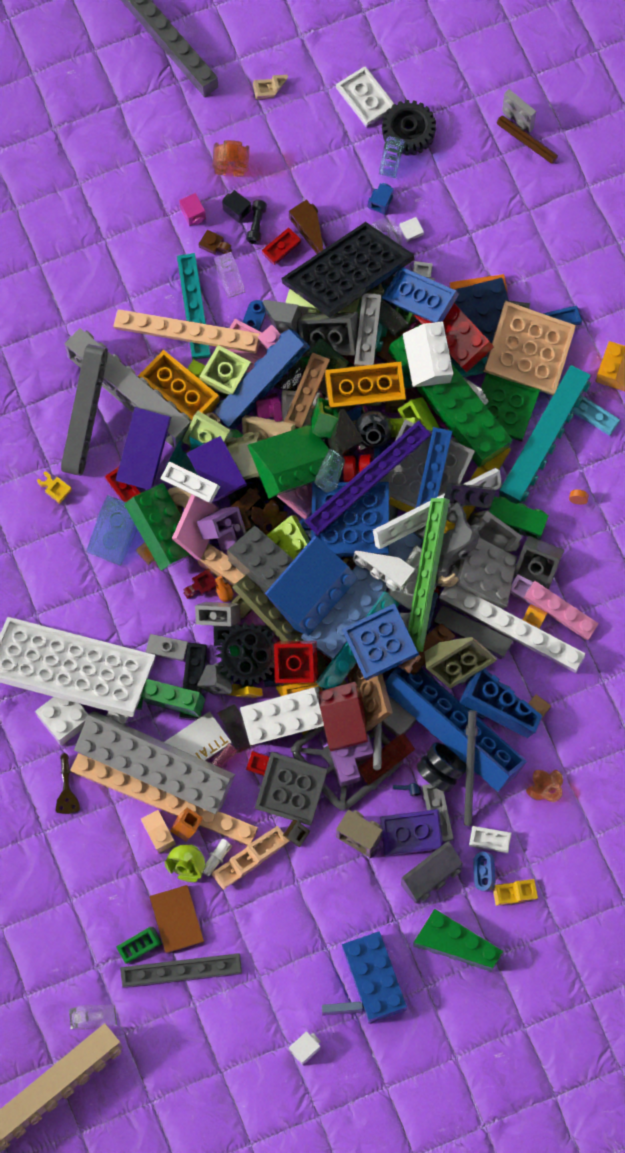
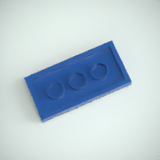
M402 267L393 278L382 299L435 323L443 322L459 293L454 289Z

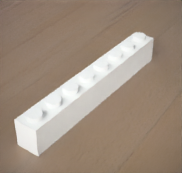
M457 585L445 587L439 597L440 602L574 673H577L585 658L584 652Z

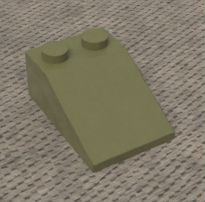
M249 432L243 435V437H231L224 442L244 480L259 476L247 445L262 440L260 432Z
M473 637L439 642L424 652L426 669L450 689L497 661V658Z

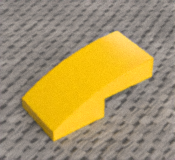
M534 879L498 884L493 888L496 906L538 899Z

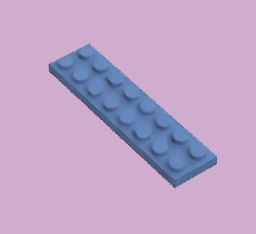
M411 533L389 544V556L398 557L406 562L415 545L421 547L423 540ZM356 565L352 570L358 578L313 632L309 636L303 634L301 637L304 641H317V650L331 660L335 658L347 642L342 629L365 618L383 592L388 590L386 583L381 579L374 578L365 567L361 568Z

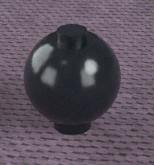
M365 412L355 423V436L364 447L370 449L380 448L392 436L391 421L382 412Z

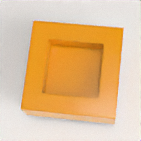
M530 604L522 620L540 629L548 613Z

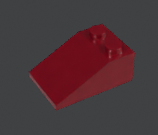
M356 682L319 691V705L330 752L368 742L363 696Z

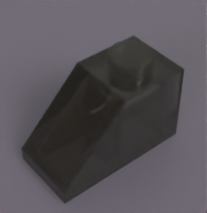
M235 704L217 712L236 753L253 746L249 743L243 717Z

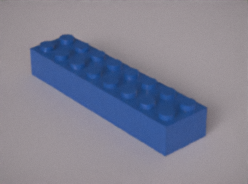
M398 667L385 682L388 695L415 717L419 723L425 726L432 735L443 742L447 748L452 750L460 760L467 764L468 735H466V726L468 725L470 710L460 704L458 699L424 669L413 676L411 673H407ZM476 716L478 735L475 739L474 772L480 775L492 788L499 791L518 775L527 761Z

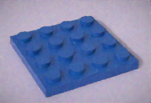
M348 482L312 483V514ZM378 482L320 535L317 536L311 530V539L317 536L338 557L354 556L355 551L389 556V545L381 549L377 548L373 534L374 529L389 522V482Z

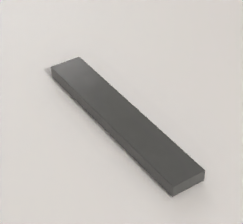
M240 953L120 967L122 988L242 974Z

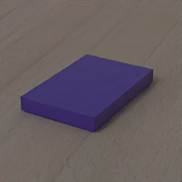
M221 436L187 453L198 476L220 486L212 503L247 486Z
M439 809L381 817L384 856L432 851L439 849L443 845Z

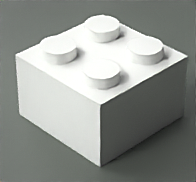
M57 697L51 698L35 711L37 717L61 746L82 730L88 716L79 703Z

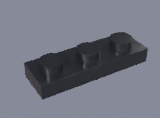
M449 482L444 498L449 499L451 504L460 502L461 505L490 508L496 490L490 487Z

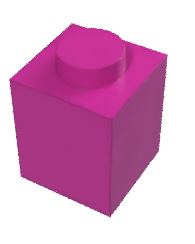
M196 193L179 200L180 209L189 226L200 224L206 219L205 210Z

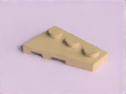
M248 415L242 418L243 435L249 432H260L262 440L295 430V424L275 422V420Z

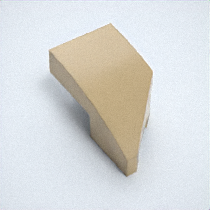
M273 75L272 79L254 80L253 88L256 100L273 98L286 82L288 75Z

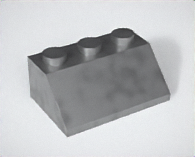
M448 841L401 878V886L415 904L418 901L422 903L431 896L430 892L432 890L441 889L446 884V879L450 876L452 878L456 877L462 871L460 868H462L463 863Z

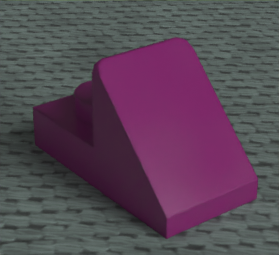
M276 393L256 401L259 418L273 417L275 422L283 421L281 402Z

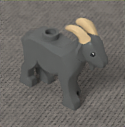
M456 502L448 508L451 513L447 515L446 520L450 523H455V527L443 536L435 581L436 586H454L459 579L455 577V573L448 577L451 564L459 559L467 558L478 544L480 526H470L467 523L466 513L460 502ZM425 526L415 531L417 537L424 539Z

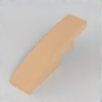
M276 826L247 845L244 850L230 858L227 863L213 871L211 875L224 890L289 843V840L283 836L284 833Z

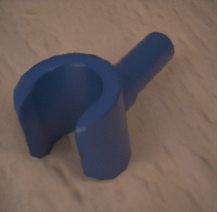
M416 783L393 785L394 790H409L410 796L421 794L420 787Z

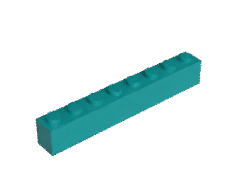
M570 365L499 491V496L505 497L515 504L527 500L530 494L528 489L531 485L534 486L539 478L537 473L539 470H544L548 462L546 460L548 454L552 455L557 446L554 443L557 438H562L565 432L563 428L565 424L571 422L574 413H572L574 407L578 408L583 400L580 396L583 392L587 393L592 384L589 382L590 374Z

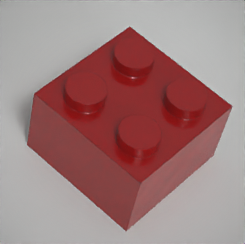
M317 641L276 642L274 644L275 683H314L317 681Z

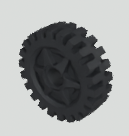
M405 100V103L399 101L398 105L393 104L391 109L387 110L383 117L382 135L387 146H391V150H397L398 154L405 152V155L408 156L409 153L416 155L417 151L422 153L423 149L429 148V144H432L436 132V120L432 111L430 112L427 106L424 107V104L421 102L417 104L415 100L412 103L409 100ZM411 126V127H413V128H412V129H406L405 127Z

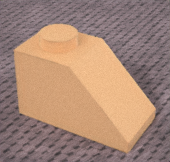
M159 810L141 818L158 854L176 845Z

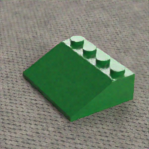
M310 425L247 445L268 498L326 480L340 472L334 454L320 437L312 433Z

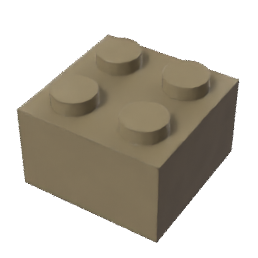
M348 810L336 828V838L370 858L382 839L381 826L375 821L371 820L369 822L365 820L364 816L356 810L353 812Z

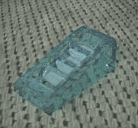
M391 136L386 138L378 174L392 178L397 177L405 140ZM388 151L397 153V155L389 154ZM386 159L394 160V161H396V162L394 163V162L386 161ZM384 166L393 167L394 170L384 168Z
M330 449L314 483L326 493L336 489L345 459L333 449Z

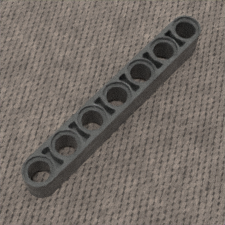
M88 344L84 351L61 463V471L81 476L85 469L108 358V349L105 347Z

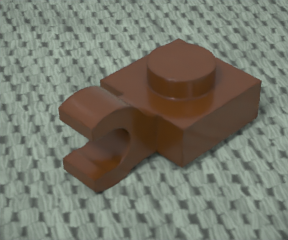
M208 229L198 244L199 248L214 255L217 251L226 256H229L232 252V249H230L231 245L223 242L224 238Z

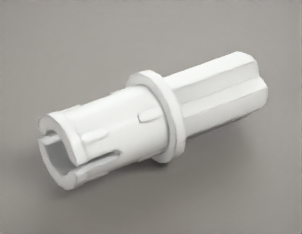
M222 839L216 849L210 852L209 855L211 857L205 864L204 875L209 877L217 865L223 863V858L232 848L228 841Z

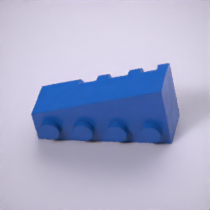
M486 668L472 675L461 697L460 704L477 711L479 714L526 738L536 733L542 718L539 712L526 701L518 698L512 689L504 686L499 681L500 679L490 674Z

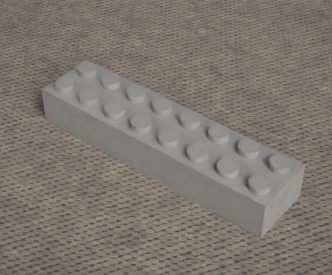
M81 328L64 343L68 358L80 368L84 351L88 344L107 348L103 343H97L89 331L86 330L84 332ZM108 352L102 387L132 413L134 408L138 407L172 417L166 442L174 449L179 441H181L182 446L184 444L182 440L191 424V419L185 413L178 412L176 410L177 407L171 401H165L162 398L163 395L157 389H151L149 383L144 378H138L130 366H124L116 354L111 355Z
M96 711L88 714L74 751L214 814H217L222 809L235 774Z

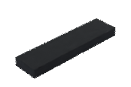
M187 644L182 687L201 694L202 688L197 685L205 669L206 644ZM179 713V719L195 721L199 719L196 716Z

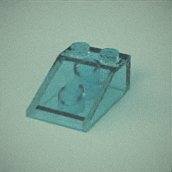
M107 495L99 512L86 552L121 566L138 529L124 505L126 502Z

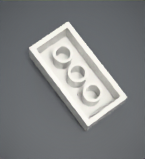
M319 686L240 707L250 745L324 726L319 705Z

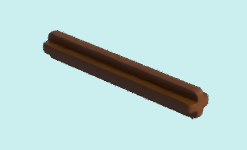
M503 115L498 118L497 125L548 162L553 164L557 160L558 155L508 118Z

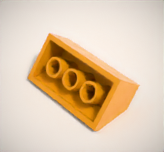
M401 362L325 370L326 390L330 408L406 400Z

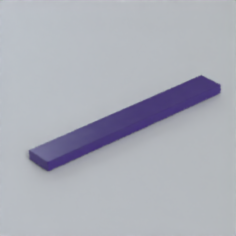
M417 421L305 520L306 525L317 536L320 535L432 434L420 421Z

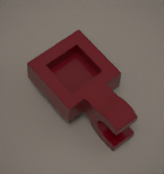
M209 569L192 578L194 584L184 588L183 594L187 599L193 597L197 592L203 596L218 585Z

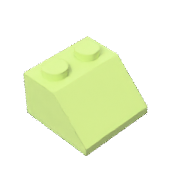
M218 345L202 371L200 380L216 392L233 395L251 362Z

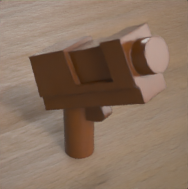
M250 487L246 494L231 506L239 508L246 530L252 528L249 516H251L250 509L261 500V497L258 495L260 491L256 487L253 489Z

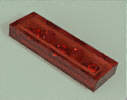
M402 733L381 749V769L375 770L373 768L372 756L358 767V771L365 782L370 785L416 749L407 736Z

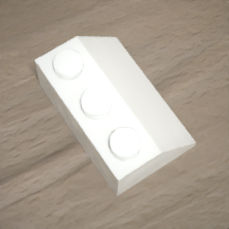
M443 322L426 323L403 333L413 387L450 383L453 370Z

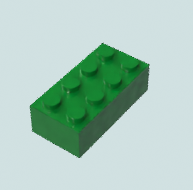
M164 483L132 497L124 504L161 571L192 556L172 539L182 516Z

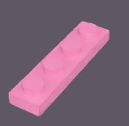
M536 581L532 583L523 597L585 640H589L599 624Z

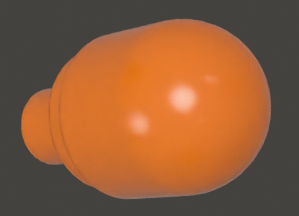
M222 576L215 579L218 585L216 586V592L219 599L223 602L231 601L234 593L230 584L224 582Z

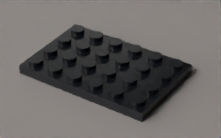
M364 222L281 279L282 284L330 318L398 272L402 267L414 261L415 258L413 253L369 223Z

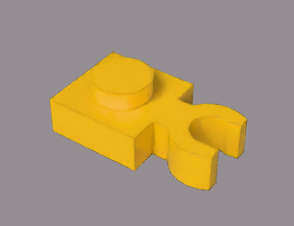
M45 471L43 474L47 477V480L43 482L37 479L39 486L47 487L45 493L60 504L72 491V488L58 477L53 481L51 475Z

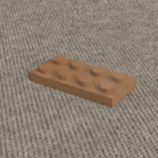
M356 663L348 673L347 678L349 683L356 682L363 696L368 732L393 713L383 674L366 681L358 663Z

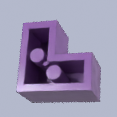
M238 507L222 508L197 521L202 540L217 538L221 551L228 550L246 534Z
M369 736L368 742L330 752L340 787L360 781L356 762L373 758L374 752Z

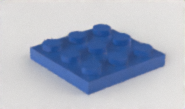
M395 603L342 629L366 681L419 656Z

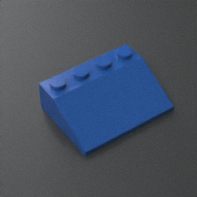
M314 536L266 591L265 595L295 630L309 636L358 578L317 536Z

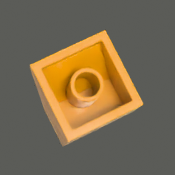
M611 341L608 342L597 373V383L625 391L624 345Z

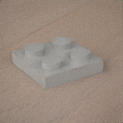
M508 89L504 93L502 111L507 118H512L521 129H525L530 133L534 129L536 111Z

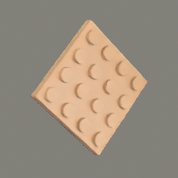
M505 301L492 341L494 348L488 354L483 372L540 389L541 392L553 396L559 384L576 325Z

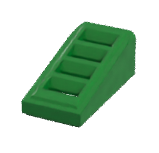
M148 927L116 947L125 964H128L163 943L155 928ZM148 934L150 935V937H151V939H152V941H153L154 943H152V944L150 943V941H149V939H148V937H147ZM142 938L147 947L144 948L139 939ZM133 942L137 945L139 952H136L132 944ZM126 946L129 947L132 956H129V954L127 953L125 949Z

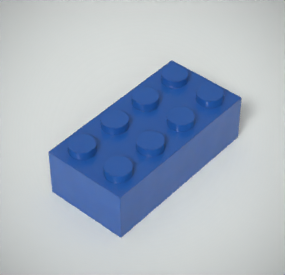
M380 931L342 944V950L368 1023L370 1024L406 1011L407 1005Z

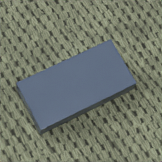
M362 1002L325 1004L322 1006V1016L360 1013L363 1011Z

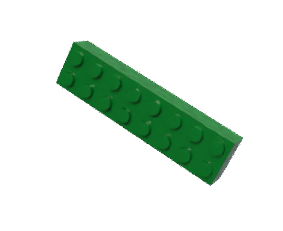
M401 336L390 344L388 353L395 362H401L402 371L412 382L404 339ZM451 363L453 376L450 383L416 387V389L446 427L452 431L457 441L475 450L472 460L480 468L507 450L512 439Z

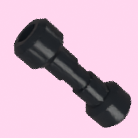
M255 200L252 203V211L254 212L253 224L246 237L250 244L261 242L260 221L267 209V203L263 200Z

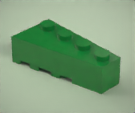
M436 909L433 910L413 942V947L422 948L492 972L503 953L501 949Z

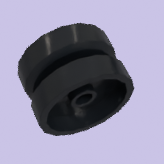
M438 742L432 744L427 751V755H424L416 765L420 775L429 784L444 792H450L456 785L457 779H460L466 772V763L460 760L452 750Z

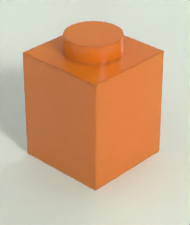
M186 807L177 816L170 832L186 842L196 832L203 817Z

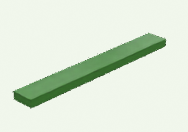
M431 498L408 625L409 635L418 652H423L450 502L446 498Z

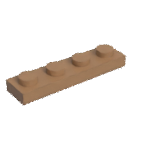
M314 353L311 354L284 422L295 424V428L304 426L330 359Z

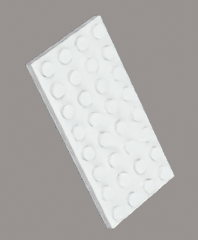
M7 617L0 633V683L130 717L134 716L145 681L148 679L153 667L155 655Z

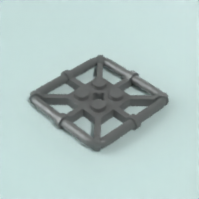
M324 726L311 729L291 747L290 752L295 759L307 762L301 754L322 756L329 764L327 775L333 770L336 773L329 746H326L323 750L302 748L304 744L319 732L323 731L325 733ZM374 728L368 734L370 740L374 738ZM383 731L381 742L393 757L381 756V762L392 763L389 767L372 780L364 772L363 768L373 761V758L356 762L359 774L367 784L347 801H345L347 785L341 786V797L339 800L324 783L322 792L340 811L352 807L371 790L375 791L378 788L377 786L394 773L403 763L404 758Z

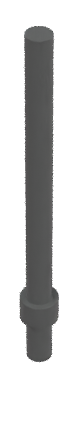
M474 710L469 711L468 725L466 726V735H468L464 825L466 826L472 825L475 739L478 735V726H476L477 711Z

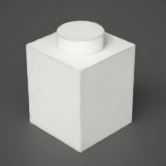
M306 1031L289 1047V1051L304 1065L320 1050V1040L313 1033L310 1035Z

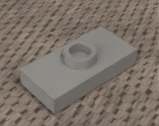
M150 634L146 653L184 662L188 642Z

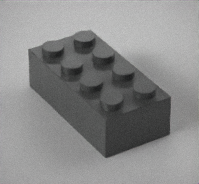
M256 526L250 529L227 550L228 561L242 574H247L264 593L293 561L288 554Z

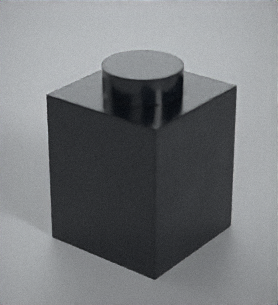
M233 190L231 194L228 193L222 200L223 211L238 223L252 211L251 202L236 190Z

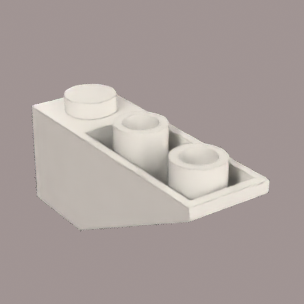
M362 551L354 552L353 560H355L356 565L361 568L365 567L374 578L383 580L386 586L393 591L397 590L400 593L414 575L415 569L398 557Z

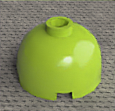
M194 845L176 846L171 850L164 862L165 868L169 873L175 872L179 875L178 879L186 882H197L205 870V858Z

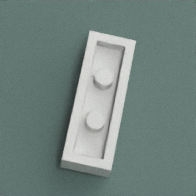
M171 462L168 463L160 478L210 504L220 488L219 485Z

